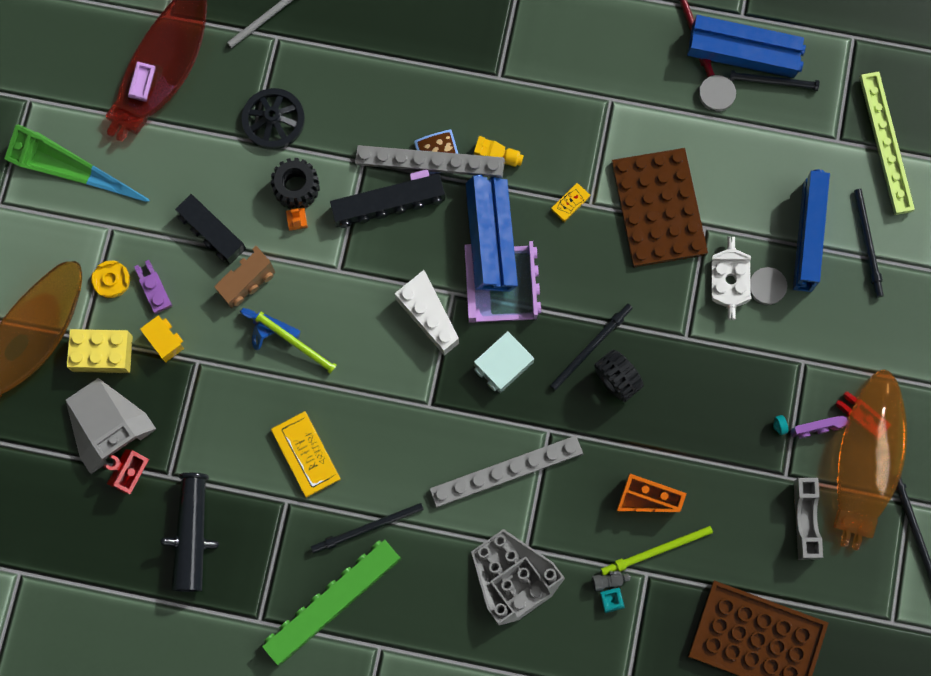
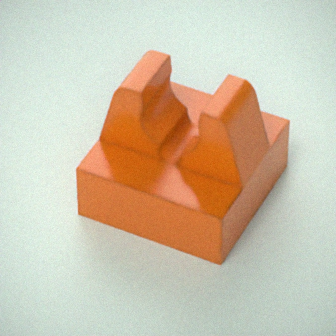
M305 208L286 211L289 231L308 228Z

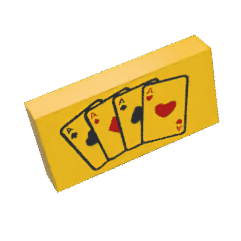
M576 183L551 208V211L565 223L591 195Z

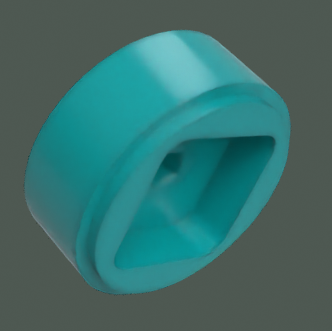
M783 415L775 416L774 429L779 435L787 434L789 429Z

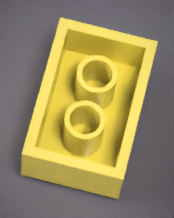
M70 329L67 368L72 372L130 373L133 336L128 330Z

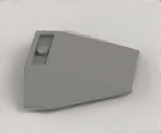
M99 378L66 399L79 456L90 474L104 466V464H107L106 459L109 455L114 454L134 439L142 440L156 430V427L145 412Z
M504 529L471 551L487 609L498 625L518 621L551 598L565 579L552 561Z

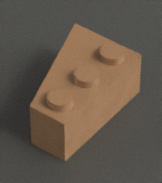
M257 246L252 249L254 253L247 260L243 258L239 261L242 264L235 271L230 270L214 286L231 308L239 306L248 294L255 293L263 282L270 281L274 276L275 270L271 262Z

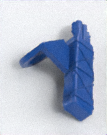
M242 308L240 313L243 316L254 319L253 323L256 325L252 334V345L255 350H260L263 339L275 332L261 322L257 323L255 321L259 313L256 314L255 311ZM264 314V316L297 339L299 338L300 330Z

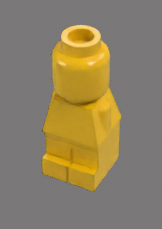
M481 136L478 137L474 150V155L504 157V164L512 167L521 166L524 155L520 154V151L511 148L505 150V146Z

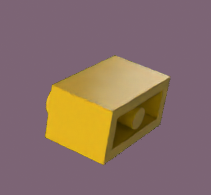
M158 315L140 328V330L161 358L167 362L184 349L181 345L184 341L178 333L173 334L170 331L172 326L166 318L162 320Z

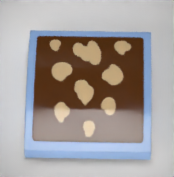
M451 129L414 141L416 150L458 154ZM429 171V175H431V174H436V173H441V172H430V171Z

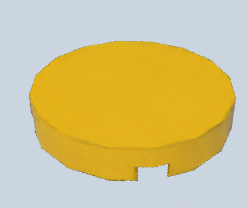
M105 261L100 263L95 271H93L91 283L94 290L100 296L116 298L128 289L130 275L127 268L121 263Z

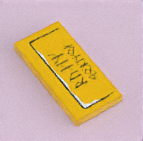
M306 411L271 429L306 498L341 480Z

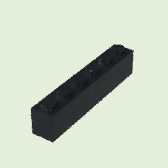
M435 174L331 200L330 204L336 227L347 228L353 223L359 222L362 224L373 218L383 219L389 214H402L409 209L418 210L422 209L425 205L441 204L442 201H445V192L440 174Z

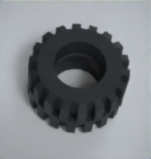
M289 158L286 163L280 162V167L276 166L274 168L275 173L271 174V186L276 199L284 207L287 205L289 209H292L293 206L296 208H300V206L308 207L307 203L310 202L312 204L314 202L313 198L318 197L317 191H320L316 170L313 169L310 163L307 164L304 159L300 162L299 158H294V161H291ZM293 177H302L306 180L305 185L297 191L286 189V182Z
M612 349L594 364L595 371L603 384L621 401L626 402L644 386L642 378L635 367L624 355Z

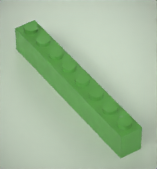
M386 540L376 542L371 547L372 551L368 555L365 553L356 560L357 564L352 569L351 567L346 568L341 573L342 577L337 582L333 580L325 587L327 590L322 595L318 593L310 600L312 604L307 608L303 606L295 613L296 617L291 622L287 620L279 627L281 631L276 635L272 633L264 640L266 644L262 646L263 649L278 666L283 664L401 560L400 556Z

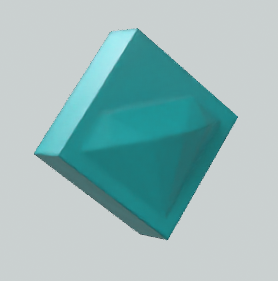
M620 588L600 592L605 613L625 608Z

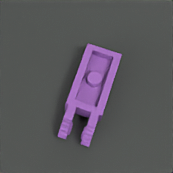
M147 260L145 265L150 271V275L144 277L139 265L134 266L140 278V284L152 310L157 314L172 307V304L157 272H155L150 260Z
M837 416L798 425L791 429L792 437L798 436L799 439L811 436L810 433L817 431V434L829 432V428L837 431L846 426L848 420L844 416Z

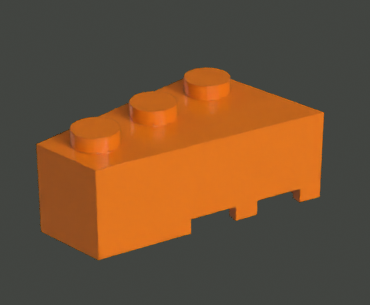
M629 473L616 511L681 512L687 493Z

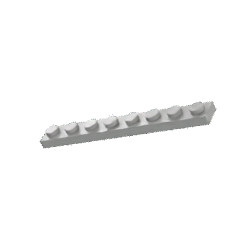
M361 145L357 147L355 164L360 166L418 171L428 170L430 172L483 175L503 178L505 163L504 157Z
M573 436L432 487L430 491L436 508L578 457L583 455L577 436Z

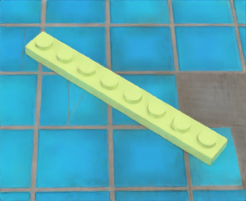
M880 73L862 74L859 78L894 215L913 212L915 208Z

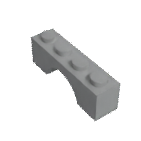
M798 478L794 481L798 560H819L823 558V545L817 522L818 478Z

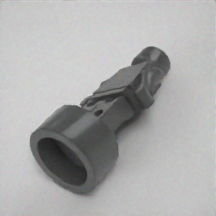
M609 571L610 575L592 576L593 589L595 592L603 591L606 587L615 589L618 586H622L623 581H630L631 576L628 573L622 575L620 571Z

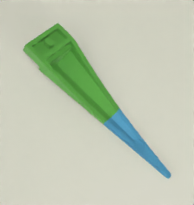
M15 125L4 158L5 160L23 168L77 181L141 201H150L145 196L39 132L32 131L21 125Z

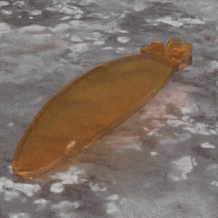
M66 261L50 270L17 301L0 322V397L2 396L1 394L19 385L38 370L63 338L73 317L81 291L82 270L78 262Z
M885 369L872 375L861 390L849 416L839 455L837 480L839 508L833 527L844 530L841 539V546L843 547L848 546L851 533L855 534L852 548L856 551L861 546L862 536L873 539L878 522L877 518L884 511L896 490L906 456L907 422L904 402L897 380L891 372Z

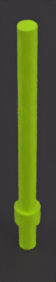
M708 526L624 560L622 558L618 559L614 564L601 568L603 576L610 574L609 571L621 572L626 570L628 566L713 533L711 526Z

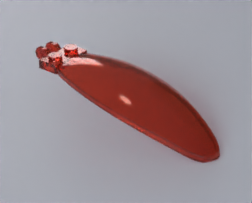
M172 0L151 26L128 65L118 92L117 101L105 115L107 120L112 122L107 129V135L113 137L117 133V140L122 142L128 135V131L138 134L147 122V118L160 110L183 85L193 68L203 40L207 16V0ZM137 62L156 67L147 102L128 97Z

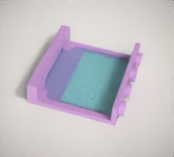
M529 241V246H514L518 286L510 292L475 290L471 244L465 245L469 323L537 319L538 313H541V302H537V295H540L539 283L536 284L535 277L539 276L538 265L534 264V259L537 258V247H533V241Z

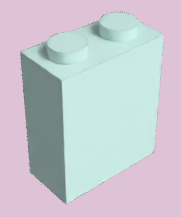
M507 331L474 361V366L476 367L474 371L481 378L484 376L488 380L487 384L493 391L497 390L501 393L534 363V358Z

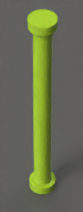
M262 311L255 319L257 323L261 322L326 368L327 372L331 374L337 364L330 363L264 316L265 313Z

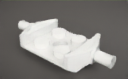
M727 237V249L712 256V301L728 309V320H731V314L732 320H736V307L744 305L751 300V256L736 250L735 237H732V239ZM733 276L736 279V283L728 284L725 278Z

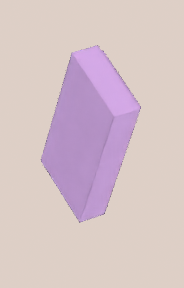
M137 62L128 93L129 98L147 102L156 69L154 65Z

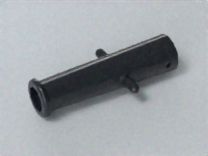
M203 473L179 474L181 491L177 534L174 538H162L160 543L175 548L171 590L202 592L203 550L205 548L216 549L219 546L217 541L204 538L205 486L209 476Z

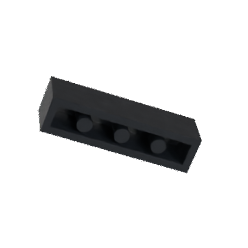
M192 194L175 209L178 213V220L184 225L187 223L191 227L189 230L196 237L200 235L204 239L203 243L207 248L216 250V256L222 262L227 261L231 264L246 250L244 243Z

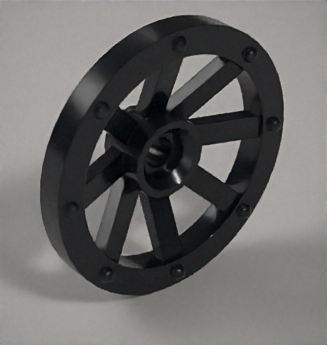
M279 88L265 89L254 94L247 101L242 112V126L247 137L254 144L265 149H280L292 144L302 133L305 124V114L300 101L292 93ZM277 97L274 105L270 107L266 98ZM283 99H286L293 104L291 106L279 109ZM261 101L265 111L254 110L253 107ZM297 111L298 121L296 122L282 115ZM249 116L263 117L252 126H249ZM281 122L295 128L290 135L286 136L280 125ZM266 124L264 137L261 139L253 132ZM272 127L276 128L281 140L269 141Z

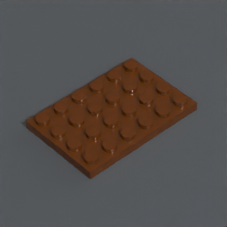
M685 148L612 160L611 163L633 268L708 254Z
M714 580L688 657L737 676H812L829 622Z

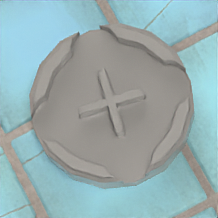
M714 75L703 81L699 90V98L705 108L720 112L732 106L736 98V89L730 79Z
M760 268L750 278V293L753 299L760 304L773 305L778 303L787 292L786 278L775 268Z

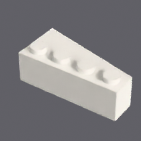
M423 270L395 293V299L445 356L459 344V338L426 272Z

